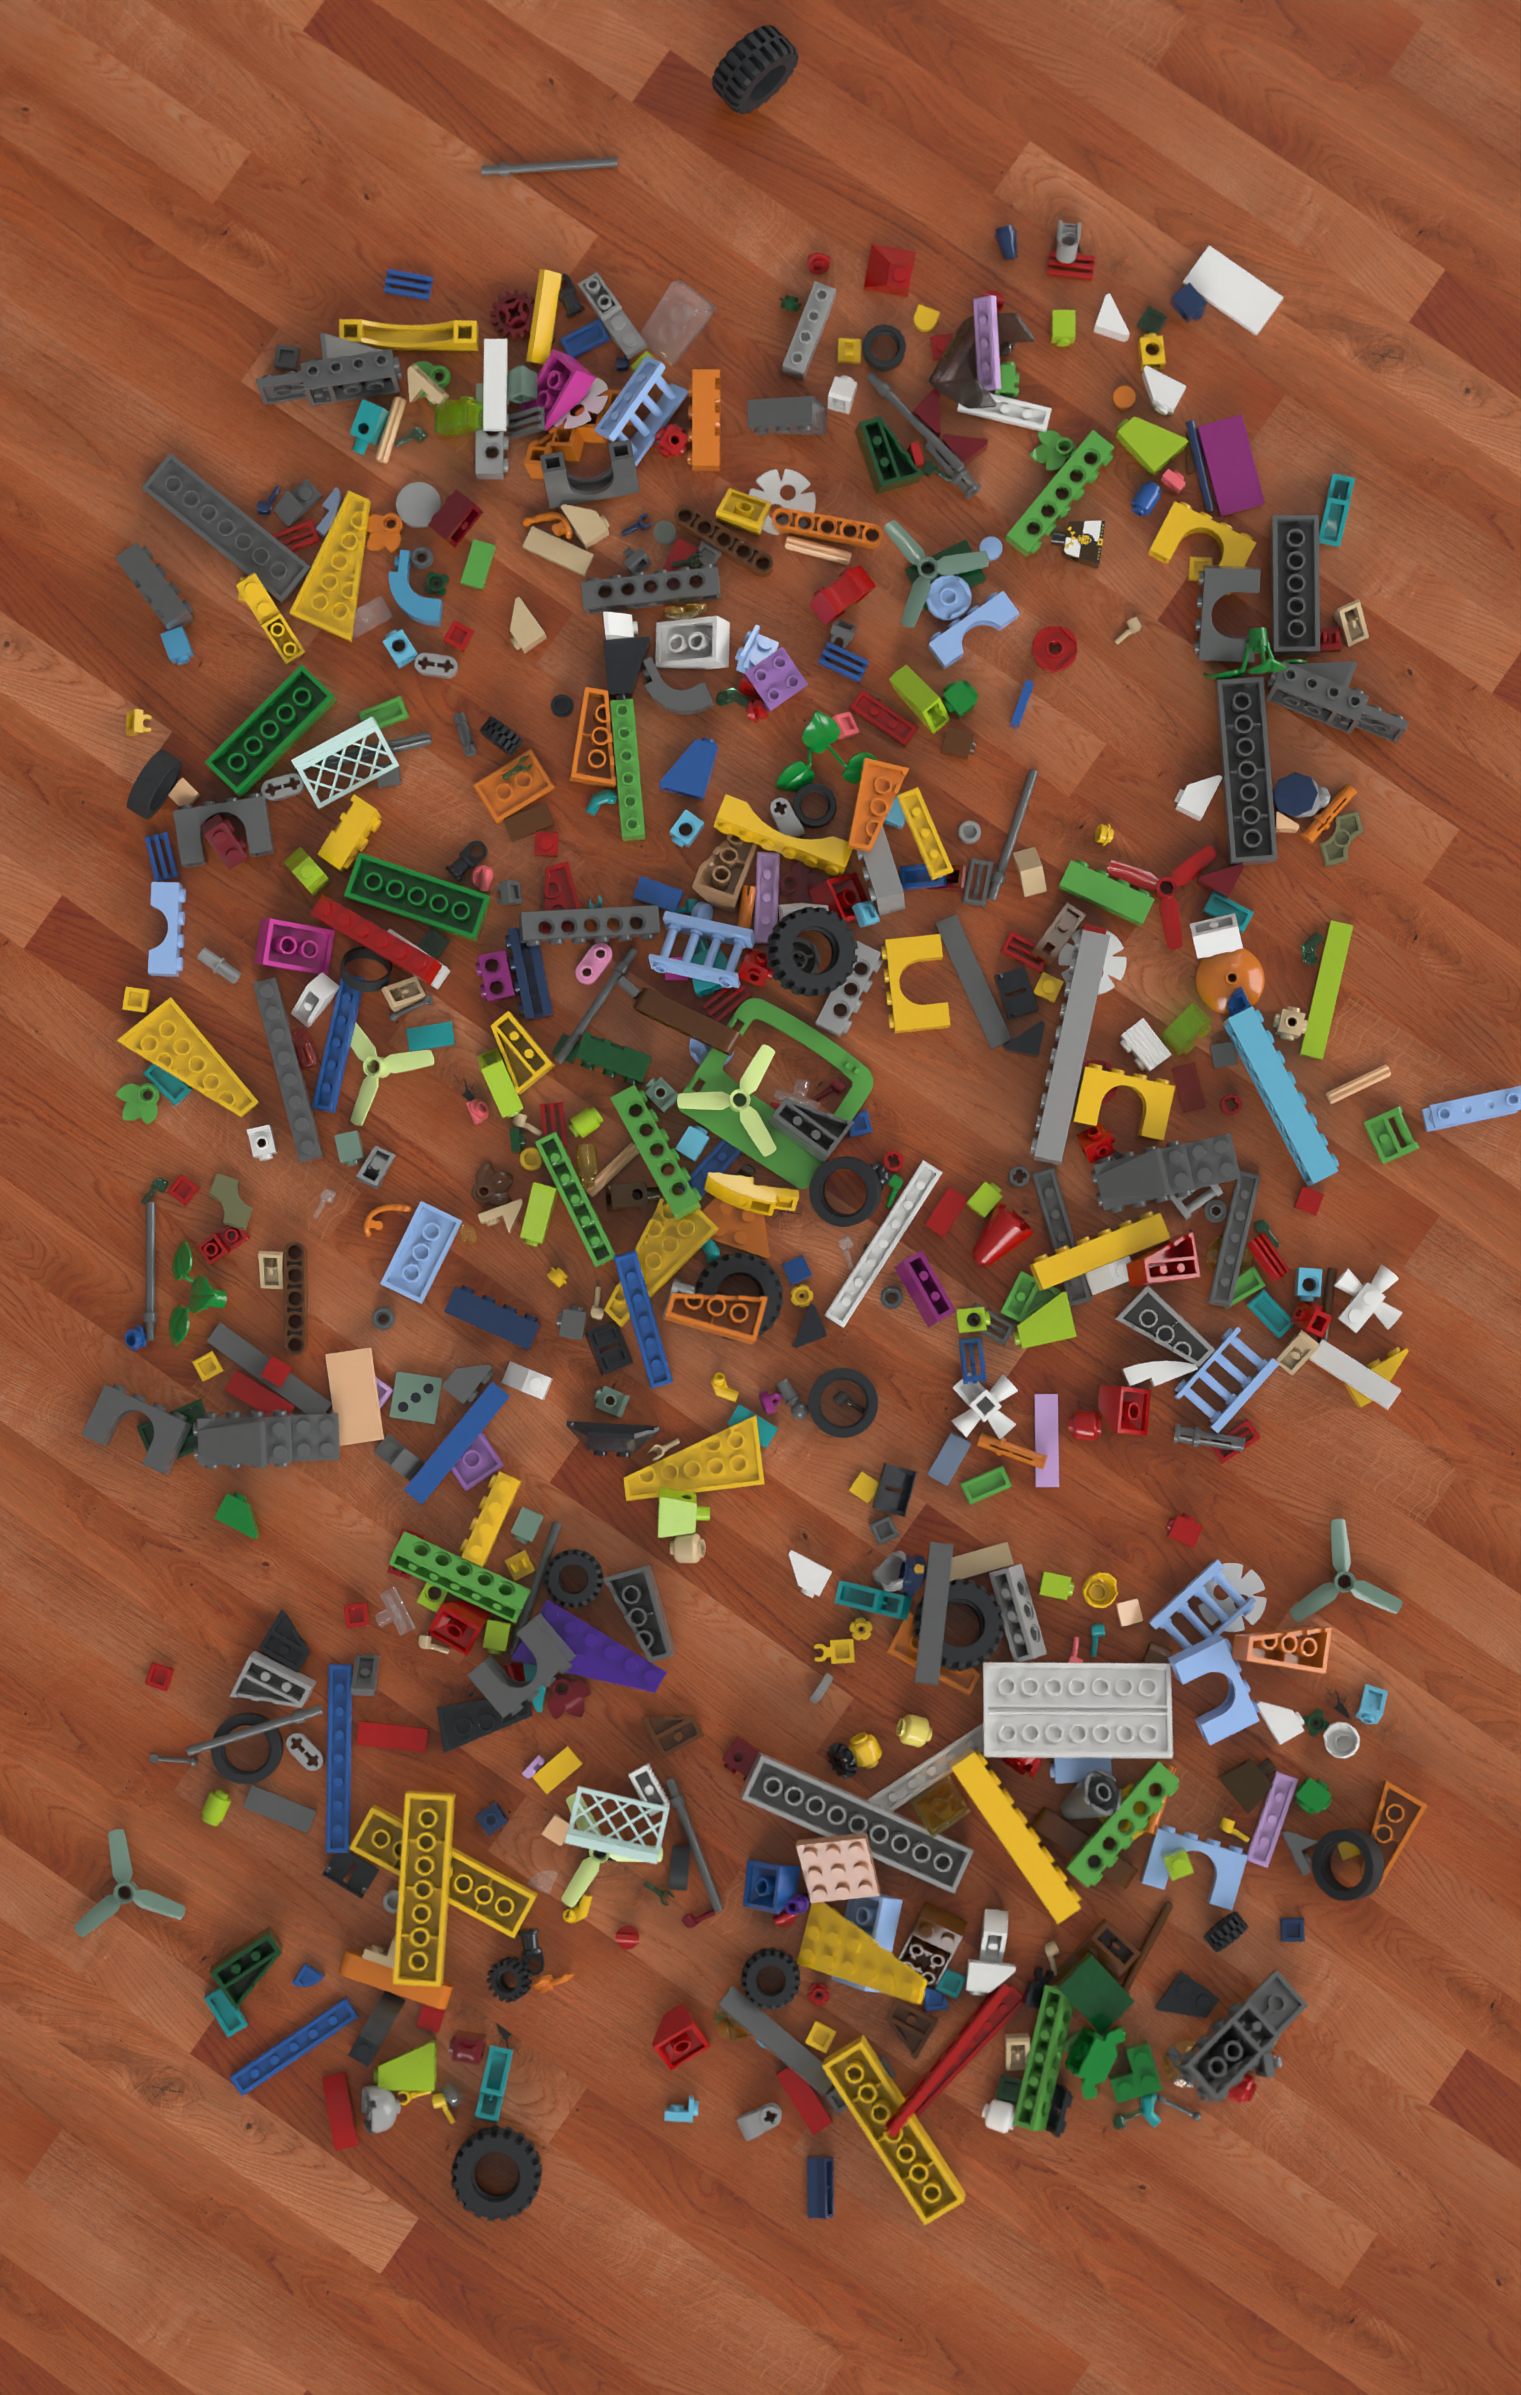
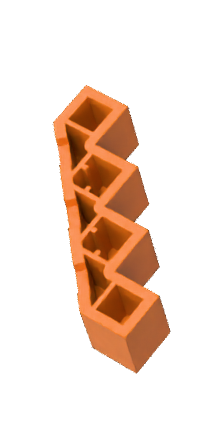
M608 389L601 394L602 396H608L607 402L599 414L588 411L591 417L589 422L575 428L564 429L565 422L563 421L558 427L554 426L548 431L549 434L539 441L537 439L532 441L528 446L524 461L530 477L544 479L540 455L563 452L564 461L579 462L584 442L606 443L607 439L598 435L594 429L622 390ZM582 407L581 409L576 411L575 416L581 415L584 412L585 407ZM628 421L626 425H632V423Z

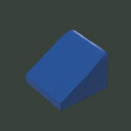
M803 1255L782 1264L791 1285L812 1276Z

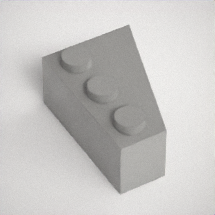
M255 1650L249 1656L230 1697H242L254 1701L273 1702V1704L302 1708L308 1702L317 1681Z

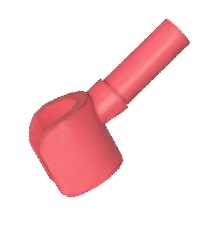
M1074 1637L1073 1648L1068 1663L1083 1662V1659L1077 1657L1079 1637Z

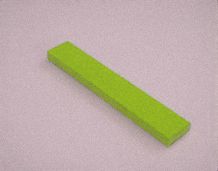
M1332 920L1329 923L1308 1014L1307 1028L1303 1036L1299 1055L1323 1059L1353 925Z

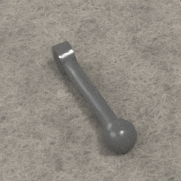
M426 996L423 1001L398 1013H391L389 1020L394 1022L398 1017L425 1004L431 1005L433 998Z
M152 1754L149 1758L152 1763L165 1761L189 1763L191 1766L198 1764L196 1757L187 1759L161 1757L158 1754Z
M1157 2095V2100L1191 2116L1194 2121H1200L1201 2114L1199 2112L1194 2113L1166 2099L1162 2095Z

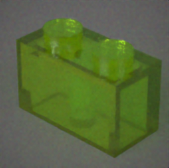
M462 396L460 400H446L444 404L435 406V433L447 437H455L483 430V402L474 400V397Z
M1193 1002L1159 1038L1178 1056L1182 1052L1187 1055L1196 1046L1193 1041L1198 1036L1203 1039L1212 1030L1209 1025L1213 1021Z

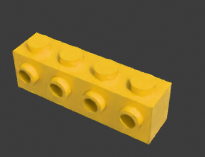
M499 1472L498 1475L493 1474L488 1485L489 1488H492L489 1496L483 1497L479 1505V1509H482L479 1518L474 1517L469 1530L473 1531L470 1539L465 1538L460 1548V1551L463 1552L461 1558L479 1566H485L522 1483L521 1480L503 1472Z

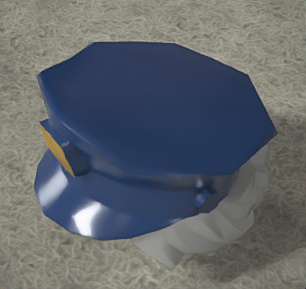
M1297 772L1279 779L1273 792V801H1275L1278 810L1298 818L1317 814L1320 808L1328 805L1331 798L1330 793L1325 787H1319L1311 777Z
M902 1551L892 1552L885 1558L881 1566L873 1570V1579L885 1591L894 1592L900 1590L906 1596L913 1597L922 1587L926 1577L927 1566L925 1557L918 1554L910 1556Z

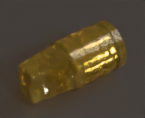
M582 1144L576 1147L578 1176L582 1177V1184L586 1188L595 1187V1174H598L597 1146L594 1144Z

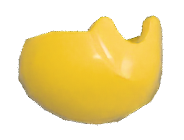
M1097 1572L1090 1575L1084 1581L1082 1589L1085 1601L1094 1608H1105L1111 1605L1118 1595L1117 1580L1109 1573Z

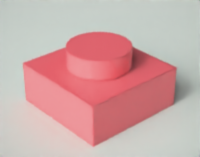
M1170 469L1161 478V482L1177 495L1181 493L1186 485L1184 477L1179 472H1172Z
M851 712L831 717L840 728L838 739L851 737L859 733Z

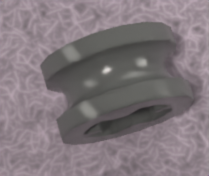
M1022 1166L1014 1167L1009 1173V1181L1015 1187L1025 1186L1030 1179L1029 1171ZM1017 1170H1021V1174L1025 1173L1026 1178L1022 1179V1183H1017V1180H1013Z

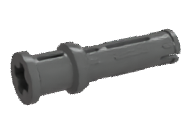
M929 441L925 444L924 448L950 475L952 484L960 488L965 494L964 498L966 500L972 498L981 489L982 485L976 483L971 478L967 469L963 468L955 474L954 470L956 469L951 464L947 465L939 456L934 446ZM964 481L970 486L969 488L964 484Z
M1177 1423L1173 1444L1180 1442L1192 1444L1193 1447L1205 1445L1243 1452L1245 1438L1205 1432L1200 1427L1195 1429L1182 1427Z

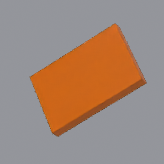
M531 749L473 784V787L497 825L555 789Z

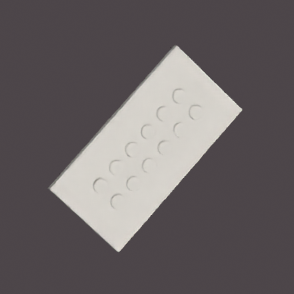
M983 1662L984 1757L1173 1758L1171 1664Z

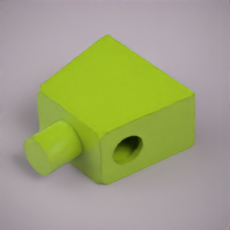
M659 1487V1538L692 1534L696 1532V1520L710 1521V1507L697 1506L696 1494Z

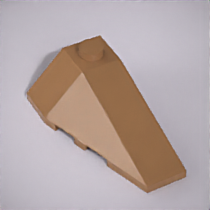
M728 834L721 845L716 847L712 855L700 865L692 888L711 906L733 913L758 844L745 842L738 836Z

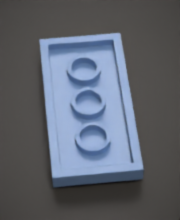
M420 1201L380 1284L423 1304L463 1221Z

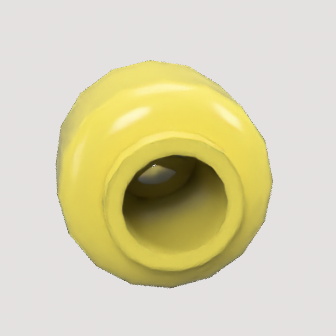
M908 1714L901 1718L896 1729V1735L899 1736L903 1744L915 1747H922L926 1741L929 1742L933 1733L927 1718Z

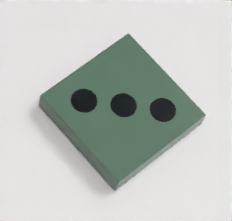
M397 1371L389 1417L436 1424L443 1378Z

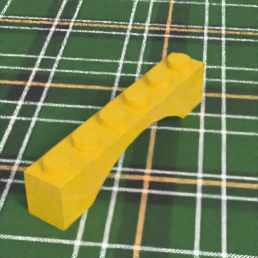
M339 319V338L379 350L478 351L479 328L477 321L453 320L428 325H394L367 320Z
M727 794L724 797L714 823V827L722 833L738 836L745 842L756 843L765 850L776 851L788 859L799 860L809 867H817L832 876L843 875L853 850L852 848H847V841L834 836L808 840L784 835L761 821L747 802Z

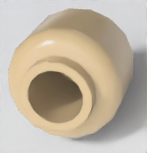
M697 1533L677 1535L674 1541L670 1543V1554L674 1555L675 1560L679 1563H697L705 1555V1541Z

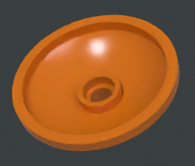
M1242 948L1233 952L1204 957L1197 968L1195 984L1198 995L1206 1006L1215 1012L1229 1015L1227 1004L1231 994L1241 986L1250 1005L1253 1006L1263 992L1265 977L1258 959L1251 952ZM1233 974L1236 977V981L1230 982L1228 975Z

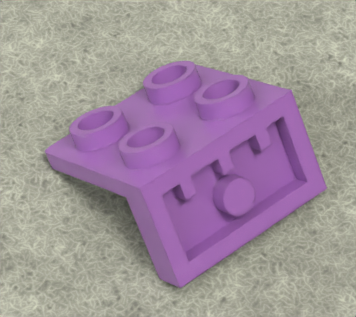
M783 647L745 672L764 701L763 705L767 711L773 710L808 685Z

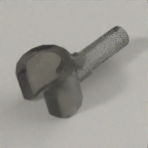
M746 1164L735 1175L751 1177L756 1170L751 1165Z
M843 1391L838 1392L833 1397L840 1407L847 1402L849 1406L861 1414L865 1411L863 1407L855 1403Z

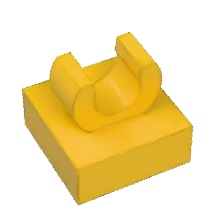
M839 338L838 363L860 364L861 339Z
M139 709L126 712V735L136 736L141 733L150 732L151 728L144 727L143 720L148 721L152 716L148 714L143 715V710Z
M526 1550L504 1560L514 1581L536 1571Z

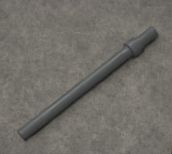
M617 157L523 164L502 162L499 165L481 166L482 176L500 174V177H504L514 173L618 167Z
M873 372L867 375L866 379L877 389V393L883 399L886 398L958 472L964 468L965 465L892 392L893 389L886 382L883 383Z
M1033 769L1029 770L997 870L993 872L991 878L992 885L987 897L991 901H996L1000 887L1004 885L1006 879L1005 872L1038 775V771Z
M630 947L623 959L617 962L613 968L615 971L554 1060L557 1063L563 1064L618 983L617 981L629 971V965L637 955V950Z
M146 1202V1313H143V1322H146V1341H155V1322H157V1313H155L156 1202Z
M553 1521L530 1587L531 1592L521 1613L518 1625L514 1627L512 1632L514 1637L508 1651L510 1655H514L522 1642L516 1633L529 1622L546 1567L549 1564L562 1526L561 1523Z
M318 1705L305 1710L302 1708L297 1709L292 1714L186 1747L187 1753L190 1756L295 1722L296 1724L306 1722L308 1718L323 1714L322 1706Z
M674 1777L665 1781L672 1797L670 1798L672 1807L676 1808L714 1912L721 1911L723 1906L686 1811L684 1796L680 1794Z

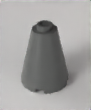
M1099 1769L1089 1772L1062 1799L1060 1809L1064 1817L1069 1820L1114 1814L1120 1809L1122 1803L1121 1789H1117L1114 1783L1116 1779L1104 1770Z

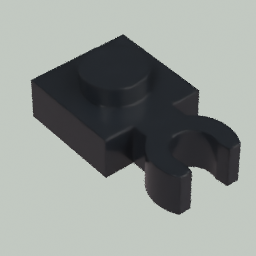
M1036 1966L1034 1969L1035 1981L1028 1980L1021 2002L1036 2009H1040L1045 1985L1054 1976V1971L1047 1970L1046 1975L1042 1977L1043 1967Z

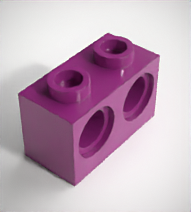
M502 950L478 956L479 962H476L475 966L478 976L483 977L484 984L480 985L482 997L487 998L489 1003L516 998L506 951ZM489 961H497L499 966L496 971L490 972L486 969ZM495 983L503 984V991L499 994L491 992V987Z

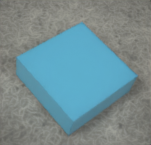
M871 900L852 906L860 927L880 922Z

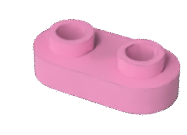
M596 943L579 963L576 968V977L580 983L584 985L595 983L611 962L613 954L607 944ZM599 950H603L605 952V956L603 958H598L596 956V953ZM590 969L591 975L584 976L583 970Z

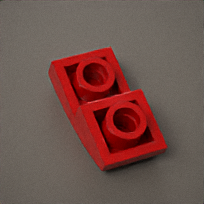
M227 1225L199 1244L197 1249L207 1263L212 1265L250 1239V1236L244 1230Z

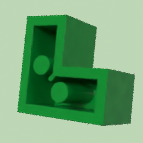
M1147 2040L1124 2046L1130 2069L1108 2076L1116 2102L1120 2103L1162 2090Z

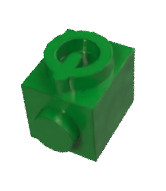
M960 680L956 684L952 681L943 689L945 693L942 695V703L949 713L953 712L958 719L977 706L979 695L966 680L963 682Z
M1306 1776L1293 1794L1297 1797L1294 1802L1311 1815L1314 1812L1319 1813L1320 1810L1325 1811L1332 1801L1329 1799L1332 1794L1327 1791L1330 1787L1320 1779L1315 1782Z

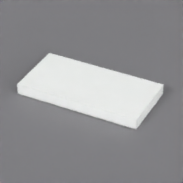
M1210 245L1182 283L1186 286L1190 282L1204 300L1256 336L1284 298Z

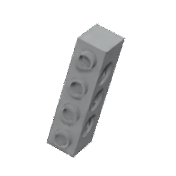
M815 281L783 362L782 373L804 381L836 299V289Z
M476 384L477 479H505V472H509V459L505 458V450H509V436H505V431H498L496 435L490 436L487 434V431L483 430L484 384ZM507 413V427H509V413ZM490 450H497L499 452L495 458H488L486 455Z
M856 941L858 949H855V955H858L857 962L853 964V968L858 964H863L867 967L866 974L857 975L853 971L852 975L847 977V981L843 985L832 991L815 1023L816 1026L838 1037L841 1036L842 1032L847 1034L852 1024L849 1018L852 1012L857 1014L863 1002L859 999L863 992H868L873 982L870 980L873 971L878 972L883 962L880 959L881 952L859 941ZM846 985H854L857 988V993L853 996L846 995L844 992ZM843 1005L847 1012L844 1016H837L833 1011L834 1007Z
M1022 1563L990 1572L989 1575L997 1604L1002 1609L1000 1614L1001 1618L1004 1619V1628L1014 1663L1047 1654Z

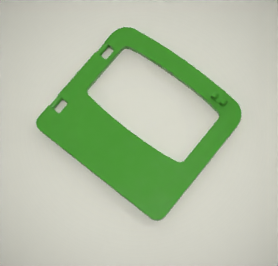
M750 998L744 1001L727 1026L732 1028L736 1021L740 1020L744 1025L739 1033L743 1035L753 1020H760L794 1038L836 1067L851 1080L852 1087L834 1113V1116L852 1121L872 1090L873 1077L870 1070L836 1043L784 1010L760 998ZM712 1048L683 1093H696L692 1088L698 1079L705 1082L700 1092L722 1091L731 1095L733 1091L739 1089V1084L723 1071V1064L729 1056ZM750 1094L749 1106L758 1112L777 1148L775 1152L766 1157L761 1154L740 1122L739 1112L733 1111L730 1107L723 1110L678 1108L683 1114L798 1189L807 1188L816 1170L824 1164L768 1123L776 1110L753 1094ZM742 1095L733 1097V1102L736 1106L741 1107L745 1105L746 1100Z

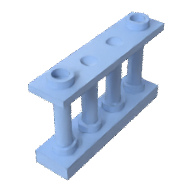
M647 355L594 429L598 435L614 442L615 439L618 442L629 439L621 431L627 422L630 421L638 430L631 439L635 466L638 465L655 441L654 436L661 426L664 428L688 394V391L673 383L669 385L660 376L666 368L664 364ZM654 384L664 393L657 404L648 395ZM641 402L651 411L644 422L634 413Z
M665 911L663 922L665 930H668V934L660 956L650 954L648 957L651 969L659 973L668 972L717 983L726 988H739L740 981L738 973H735V969L742 949H753L755 937L753 930ZM679 933L690 935L682 960L669 958L674 941ZM701 938L712 940L704 965L690 963L698 940ZM722 943L734 945L725 970L712 968Z
M1521 1086L1429 1105L1430 1108L1421 1110L1425 1130L1430 1132L1517 1113V1110H1521Z
M1235 1327L1233 1330L1229 1328L1221 1336L1223 1342L1187 1382L1183 1379L1174 1389L1177 1391L1174 1395L1176 1399H1180L1185 1395L1210 1418L1209 1421L1212 1424L1209 1428L1214 1433L1220 1432L1279 1365L1273 1358H1270L1268 1361L1266 1359L1262 1360L1236 1336L1241 1331L1239 1327ZM1229 1343L1256 1366L1255 1369L1258 1372L1253 1378L1244 1375L1221 1354ZM1214 1360L1241 1383L1240 1387L1243 1389L1238 1395L1231 1394L1205 1371ZM1198 1378L1226 1401L1227 1407L1222 1413L1219 1410L1216 1412L1190 1388Z
M1215 1559L1148 1622L1154 1629L1158 1627L1164 1628L1185 1650L1192 1645L1171 1623L1172 1619L1170 1616L1174 1612H1181L1198 1632L1207 1639L1217 1633L1220 1635L1241 1614L1244 1616L1249 1614L1255 1608L1253 1603L1256 1600L1251 1596L1245 1600L1222 1575L1221 1569L1224 1565L1218 1559ZM1210 1579L1212 1582L1216 1581L1239 1606L1230 1616L1205 1591L1204 1585ZM1193 1595L1199 1597L1222 1622L1214 1631L1211 1632L1188 1607L1187 1600Z

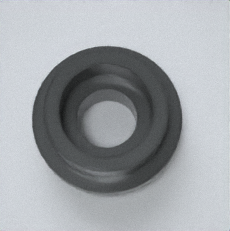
M420 546L412 551L410 560L415 568L424 570L432 565L433 554L427 547ZM420 555L426 556V560L424 562L418 561V557Z
M1211 1200L1205 1205L1204 1215L1210 1222H1221L1227 1216V1207L1220 1200ZM1213 1207H1218L1220 1209L1219 1215H1214L1212 1213Z
M888 1286L882 1290L880 1301L884 1307L895 1309L901 1305L903 1293L898 1287ZM888 1294H895L896 1300L894 1302L888 1301Z
M380 1307L374 1311L372 1322L380 1330L390 1329L395 1323V1314L387 1307ZM382 1314H386L388 1316V1320L386 1323L380 1322V1316Z

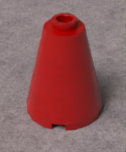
M1002 1202L996 1205L972 1250L974 1254L972 1258L982 1267L985 1264L987 1266L992 1265L1034 1233V1230L1030 1229L1031 1226L1015 1211L1007 1212L1005 1210L1007 1205Z

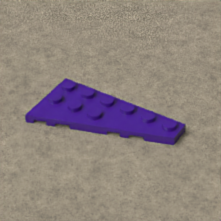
M548 1599L539 1612L576 1655L570 1661L573 1666L566 1673L654 1693L667 1673ZM522 1641L511 1660L537 1666L534 1654Z

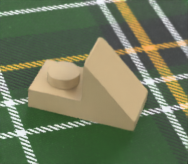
M417 365L410 366L407 369L410 402L416 401L423 392H426L425 397L433 404H442L449 398V395Z
M522 1199L480 1213L478 1214L480 1223L492 1226L500 1223L499 1218L503 1217L508 1232L511 1234L524 1206V1202Z
M1301 1331L1299 1334H1295L1275 1360L1293 1376L1318 1349L1320 1344L1304 1331Z
M396 1936L392 1940L388 1953L384 1952V1947L372 1944L371 1947L367 1946L365 1948L362 1958L394 1969Z

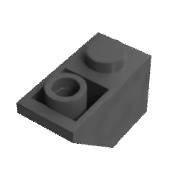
M491 1365L456 1368L442 1385V1388L461 1403L466 1404L467 1401L472 1403L479 1394L477 1389L481 1383L486 1385L494 1375L491 1372L493 1367Z

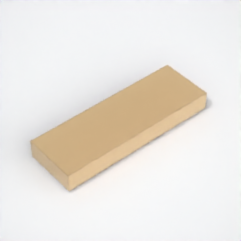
M533 526L522 546L523 549L584 577L594 558V554Z
M1008 1542L952 1557L950 1581L968 1578L1013 1565Z

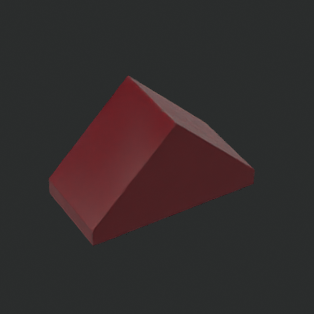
M935 387L915 407L913 413L938 438H940L941 434L940 387Z
M949 434L942 435V442L965 466L987 449L988 439Z
M1243 863L1200 876L1196 880L1197 884L1211 892L1214 891L1228 898L1244 868Z
M951 865L954 871L946 875V886L927 889L963 893L966 865Z

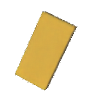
M567 1746L536 1772L532 1778L548 1794L583 1763Z

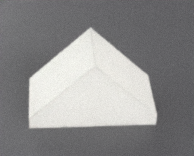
M1109 293L1104 298L1093 332L1125 342L1128 340L1130 333Z

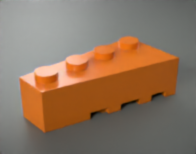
M692 369V383H688V397H692V405H688V419H692V428H688V442H692V450H688V464H692L693 471L720 472V369Z
M590 687L584 688L569 781L614 789L616 777L607 690Z
M671 1293L663 1319L753 1345L757 1339L768 1297Z
M1311 1626L1235 1635L1232 1659L1326 1674L1332 1627Z
M1388 1781L1384 1783L1370 1836L1378 1844L1384 1861V1872L1379 1884L1380 1887L1428 1806ZM1364 1858L1359 1872L1362 1876L1365 1870Z

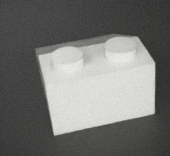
M719 616L657 622L656 668L716 669L729 667L730 622Z

